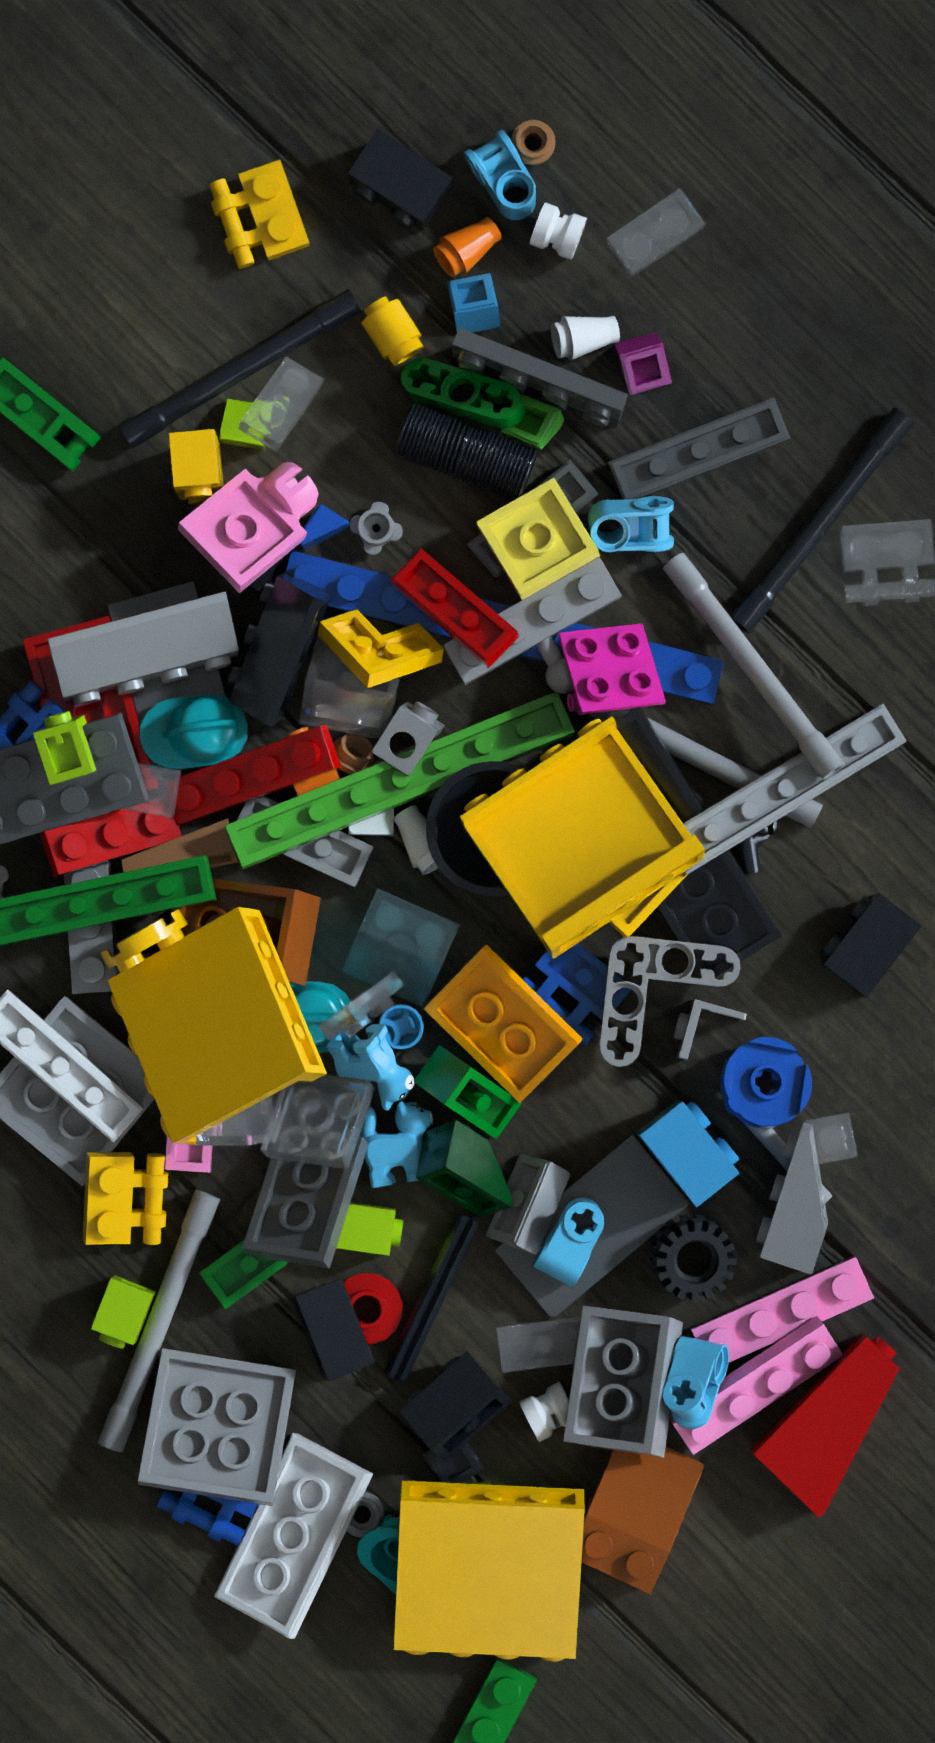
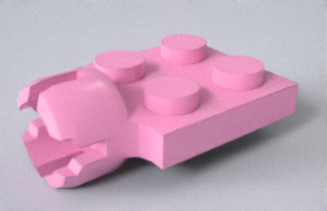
M293 462L280 464L266 477L257 478L244 469L179 522L178 530L238 593L253 583L306 537L307 531L300 525L299 519L315 507L319 493L308 475L299 483L294 477L302 471V468Z

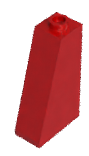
M862 1333L842 1353L843 1356L837 1359L750 1449L819 1518L826 1512L900 1369L891 1360L897 1353L879 1335H876L871 1341Z

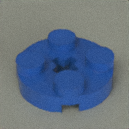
M760 1037L739 1046L726 1059L721 1071L720 1089L724 1098L725 1109L731 1115L736 1116L741 1122L755 1128L770 1129L791 1121L806 1107L811 1095L812 1077L808 1065H804L802 1058L797 1054L798 1051L791 1044L778 1038ZM763 1071L769 1072L770 1080L777 1082V1088L770 1089L767 1095L761 1093L760 1087L755 1085V1078L761 1077Z

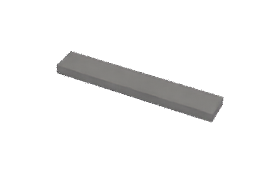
M881 704L826 738L845 763L837 773L828 779L823 780L805 755L800 753L683 823L691 836L695 834L705 848V859L682 873L683 877L907 742L885 705Z

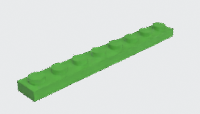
M554 692L431 742L411 775H407L388 762L383 761L225 825V830L243 870L438 791L447 779L465 767L488 761L509 762L573 736L575 731L559 694ZM415 749L398 755L397 757H410L414 753Z

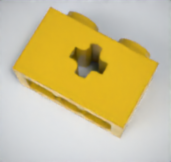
M214 429L169 433L173 487L180 500L188 499V505L200 506L224 486L220 442Z

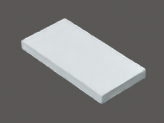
M292 1433L282 1453L273 1506L258 1504L214 1597L287 1638L294 1639L373 1473L298 1433Z

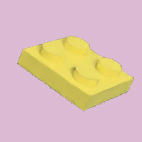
M555 478L550 479L476 522L478 529L521 600L528 598L600 556L598 548Z

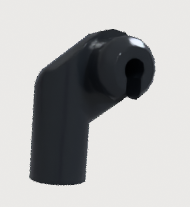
M777 821L735 845L737 862L745 875L762 872L758 848L769 835H773L776 832Z

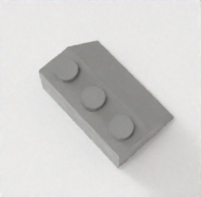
M583 1306L563 1442L664 1458L671 1410L664 1402L663 1388L672 1366L676 1344L682 1334L683 1322L667 1316Z

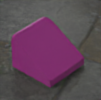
M650 333L615 344L617 358L629 396L672 383L663 343L657 333Z

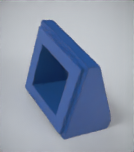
M318 505L304 526L307 534L305 539L298 544V547L305 551L347 530L350 527L349 522L324 505Z

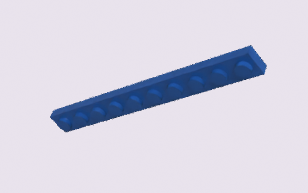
M291 550L286 574L333 592L327 606L328 608L344 612L358 609L364 617L403 627L420 623L430 634L454 639L392 585L390 579L393 576ZM481 599L497 614L511 607ZM576 623L562 632L596 628ZM556 634L552 639L564 658L559 637ZM648 641L663 693L713 706L724 660ZM536 646L519 655L520 657L545 663Z

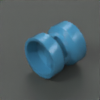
M399 1004L390 1007L383 1013L379 1024L386 1025L388 1029L385 1035L386 1041L395 1049L403 1050L414 1046L419 1042L424 1031L421 1015L417 1010L408 1005Z

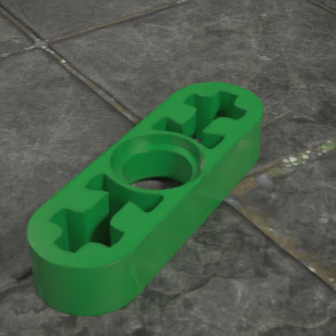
M417 358L410 361L404 367L401 374V383L409 398L425 406L499 429L515 426L521 421L525 413V405L517 388L500 380L428 358ZM426 374H429L432 382L441 386V394L436 385L423 382L420 388H418L414 382L415 379H424ZM470 384L474 387V394L469 400L459 403L451 399L452 392L457 386ZM485 393L489 401L497 404H503L506 398H508L512 405L511 408L503 407L500 413H497L494 405L491 402L485 401Z

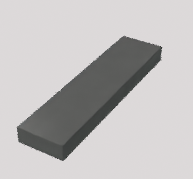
M773 397L609 461L608 466L621 499H639L790 440V435L776 400Z

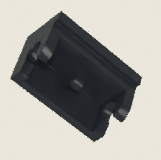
M342 1278L334 1281L331 1280L290 1297L323 1381H332L375 1363Z

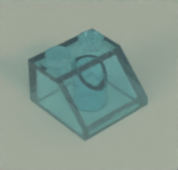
M377 888L342 972L424 1008L460 928V924Z

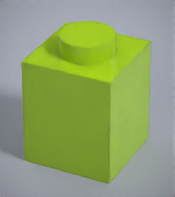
M350 1202L336 1248L389 1256L391 1245L400 1247L404 1220L395 1219L396 1208Z
M116 1275L111 1277L91 1328L101 1333L98 1340L120 1349H124L126 1343L134 1345L139 1339L157 1291Z

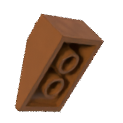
M212 879L217 900L177 908L181 911L188 924L181 928L184 937L236 907L260 910L289 983L306 986L321 901L320 897L296 889Z
M668 1446L665 1448L664 1458L611 1450L585 1506L582 1563L651 1595L671 1551L705 1463Z

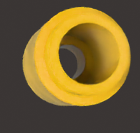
M385 296L364 310L367 317L361 322L362 326L382 357L390 359L394 366L404 363L424 348L419 340L422 336L399 299L389 302Z

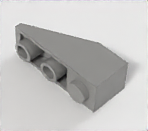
M804 1122L800 1134L790 1133L783 1154V1158L791 1160L786 1177L779 1174L776 1176L769 1200L777 1202V1206L772 1219L763 1217L756 1242L764 1244L760 1258L812 1275L826 1233L828 1219L813 1126Z

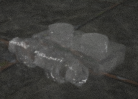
M931 519L841 526L840 534L844 573L862 571V584L845 585L846 603L863 602L864 606L879 605L880 600L903 599L904 603L919 602V597L935 596V578L918 580L917 567L933 566L935 564ZM902 568V581L878 583L877 570Z

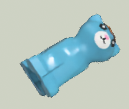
M355 1024L340 1025L332 1034V1039L326 1046L334 1058L337 1074L350 1084L357 1093L358 1099L362 1102H367L371 1099L372 1088L368 1081L377 1082L382 1107L384 1110H389L394 1102L406 1097L409 1090L414 1086V1078L408 1069L396 1064L394 1052L386 1041L385 1035L388 1031L386 1025L372 1024L365 1029L368 1035L367 1040H360L357 1037Z
M402 1100L398 1103L395 1112V1122L399 1132L377 1133V1116L374 1109L370 1105L362 1106L359 1109V1114L362 1117L360 1136L369 1144L364 1159L370 1170L371 1188L389 1186L392 1183H396L395 1176L390 1173V1170L396 1166H403L407 1182L419 1181L416 1179L423 1146V1135L433 1125L431 1111L425 1110L417 1102L405 1103Z

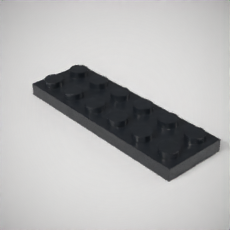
M641 707L635 708L616 720L617 730L682 823L705 811ZM730 849L689 873L658 906L679 941L730 948L737 954L740 962L782 937L780 929ZM694 950L695 968L699 974L700 969H708L714 971L716 977L733 967V964L726 962L725 954H717L715 961L701 960L704 951Z

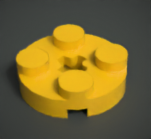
M177 909L171 912L175 921L166 925L163 918H160L118 942L116 946L120 951L119 953L112 955L109 948L101 952L100 955L108 969L117 966L120 973L144 961L145 957L142 951L150 946L157 944L161 951L184 938L181 928L188 924L181 911Z

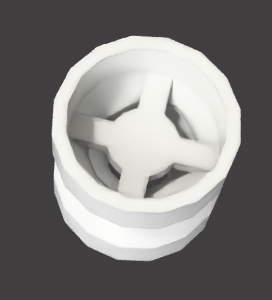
M545 202L533 230L530 245L544 249L549 246V243H552V248L557 251L559 256L572 260L587 218L575 213L569 216L564 214L563 218L559 217L560 211L558 207Z
M560 1382L547 1387L546 1393L538 1398L529 1396L519 1401L539 1442L551 1437L554 1429L566 1426L569 1399Z

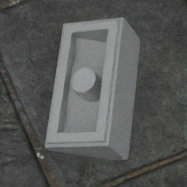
M520 1153L507 1183L513 1198L512 1206L494 1214L486 1236L536 1255L540 1250L565 1190L570 1173L551 1161Z

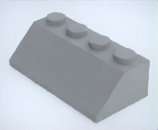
M226 592L48 639L49 652L63 702L73 700L75 707L101 700L99 693L117 689L118 695L139 691L145 688L143 681L161 677L162 683L177 681L188 676L187 669L204 665L205 671H213L230 666L232 664L230 658L237 656L239 651Z

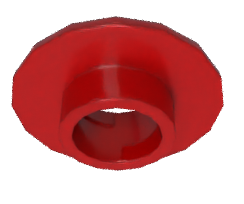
M361 1273L349 1277L343 1282L353 1308L355 1301L363 1296L375 1297L381 1306L379 1317L374 1321L362 1322L358 1320L367 1344H375L386 1340L396 1331L402 1319L403 1303L397 1288L388 1279L372 1273Z

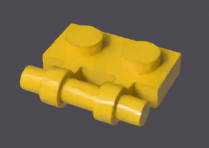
M281 160L239 173V179L244 191L236 194L230 193L226 179H219L209 184L214 198L211 206L215 216H220L227 235L224 243L228 253L234 255L238 269L247 268L255 264L250 248L262 244L268 261L310 247ZM250 207L257 228L244 231L237 211Z
M87 1152L83 1241L86 1245L130 1244L131 1227L139 1226L144 1227V1244L158 1245L161 1243V1228L166 1226V1211L162 1210L163 1189L168 1187V1172L164 1171V1154L149 1153L147 1154L146 1169H134V1155L131 1152ZM133 1187L145 1188L144 1209H132Z

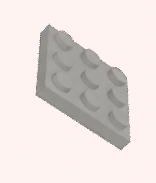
M64 996L44 1021L143 1106V1111L116 1142L113 1143L16 1057H13L0 1073V1119L81 1186H84L87 1152H112L155 1098L149 1094L145 1087V1073L139 1058L132 1050L67 996Z
M162 1348L138 1485L273 1506L296 1370Z

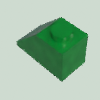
M440 1045L414 1080V1083L496 1140L522 1104V1102L519 1103L508 1092Z

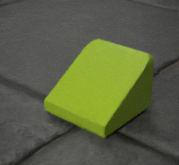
M227 399L219 434L220 443L265 450L272 406Z

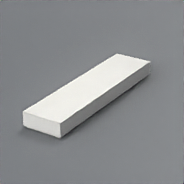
M6 990L0 997V1044L113 1143L116 1142L143 1111L144 1107L10 990Z

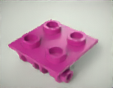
M643 623L561 632L558 634L574 693L567 696V705L570 712L576 711L578 715H585L588 713L619 711L638 707L644 708L666 703Z

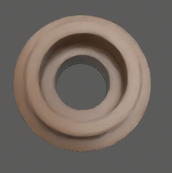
M528 120L516 127L511 137V141L522 163L527 165H539L546 162L552 156L555 149L554 133L542 121ZM529 137H536L541 141L542 145L538 150L531 151L526 148L525 141Z
M347 733L334 741L333 744L341 771L351 775L373 765L374 753L372 750L374 748L371 742L364 736L357 733Z

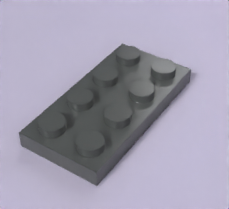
M462 328L458 329L452 344V359L459 363L458 368L480 375L486 373L501 379L500 381L516 387L521 394H524L527 389L542 395L541 402L559 408L561 411H565L567 406L584 412L583 419L601 427H607L609 422L618 425L628 396L624 392Z
M122 713L87 722V724L82 726L96 771L57 784H49L35 738L0 749V844L139 804L149 799Z

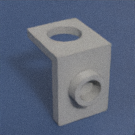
M418 701L414 705L406 702L398 708L372 752L403 773L411 775L433 738L441 733L445 725L436 720L439 715L428 706ZM407 732L414 738L416 747L410 757L399 758L392 753L390 740L395 733Z
M692 999L689 1013L680 1012L673 1038L681 1040L676 1058L688 1060L701 1009L739 1020H745L747 1014Z

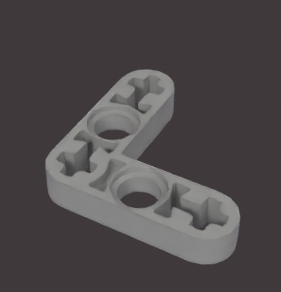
M629 936L627 939L623 937L617 940L612 946L609 957L600 1039V1051L603 1058L609 1064L621 1067L633 1063L638 1057L641 1049L648 979L714 987L727 986L735 981L741 969L737 954L730 948L717 945ZM630 943L636 945V952L643 954V961L634 964L632 975L642 976L641 986L629 981L613 982L615 972L624 975L625 964L624 961L617 959V952L625 951L627 944ZM677 948L686 953L688 966L683 973L672 975L664 970L662 957L669 949ZM694 950L704 951L701 958L704 961H715L717 954H725L726 962L733 964L732 972L724 973L723 980L715 979L714 971L700 969L701 978H692L691 974L695 967ZM621 988L633 990L638 997L637 1009L628 1015L619 1014L612 1006V997ZM609 1017L622 1022L637 1020L635 1031L630 1028L626 1029V1041L633 1043V1051L625 1052L622 1060L615 1059L614 1051L607 1049V1042L616 1039L618 1027H608Z

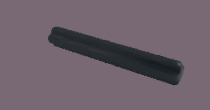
M464 1214L456 1216L385 1367V1374L388 1377L399 1382L407 1380L477 1231L478 1222L475 1219Z

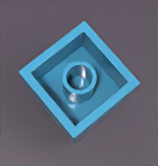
M677 1099L638 1130L636 1134L687 1199L695 1207H698L740 1174L733 1165L740 1159L723 1138L718 1137L715 1141L705 1130L711 1122L695 1103L691 1101L685 1105L683 1101Z

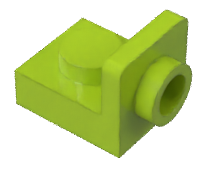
M65 711L44 718L45 726L35 731L33 735L49 784H57L95 772L96 767L82 727L87 724L85 716L81 715L72 718L70 711Z

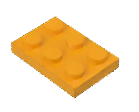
M487 944L424 1008L519 1103L583 1040Z

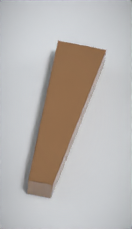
M227 818L122 859L123 872L203 855L208 856L210 868L239 862L225 830V825L230 824Z

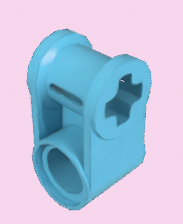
M501 129L495 133V139L475 151L468 149L463 154L474 176L485 187L499 212L510 220H521L527 218L535 208L536 186L533 178L522 163L512 141L505 131ZM512 187H520L528 193V196L523 202L511 203L504 198V194Z
M661 496L599 501L588 512L587 521L591 539L596 547L604 552L640 550L660 552L669 550L674 545V538L672 535H669V513L674 509V502L669 498ZM608 519L620 522L618 528L612 532H602L598 529L600 523ZM653 519H655V527H654V529H653Z
M578 1197L569 1201L553 1230L550 1231L544 1240L532 1267L573 1288L584 1271L591 1251L604 1227V1216L599 1205L586 1197ZM586 1209L591 1210L590 1216L594 1222L592 1227L584 1225L581 1230L575 1229L576 1222L572 1215L575 1212L583 1214Z
M685 1336L680 1337L673 1354L672 1366L663 1388V1399L666 1406L671 1410L673 1419L680 1427L697 1429L709 1421L720 1384L724 1380L728 1368L729 1350L727 1345Z

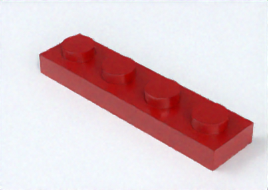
M320 725L167 781L164 785L177 825H184L340 769L341 766L328 726Z

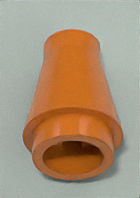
M486 217L478 223L440 237V243L433 248L438 263L449 276L455 277L459 273L466 275L486 252L502 239V236L496 224L489 217Z

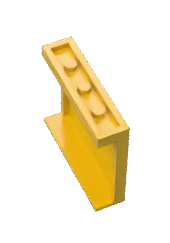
M613 716L604 722L600 719L591 721L578 732L580 738L566 747L563 744H558L550 748L540 757L542 763L528 772L523 768L512 773L502 782L504 788L490 797L487 794L476 797L464 807L466 813L460 816L464 829L553 959L705 859V848L696 835L691 836L617 730L616 721Z
M236 907L188 934L176 943L149 956L132 968L107 980L113 993L111 996L112 1004L116 1012L123 1018L129 1033L127 1038L129 1047L139 1058L145 1073V1087L149 1094L155 1098L161 1113V1127L173 1144L196 1145L200 1142L198 1135L297 1081L312 1082L327 1074L260 910Z
M402 1480L394 1650H403L412 1655L444 1652L457 1657H469L474 1654L495 1655L501 1659H515L519 1656L540 1657L551 1662L561 1661L565 1658L576 1659L585 1513L584 1489Z

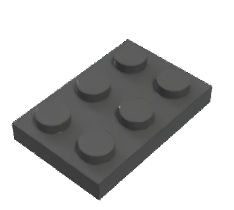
M282 1125L242 1249L248 1256L330 1269L369 1145L367 1141L361 1136Z

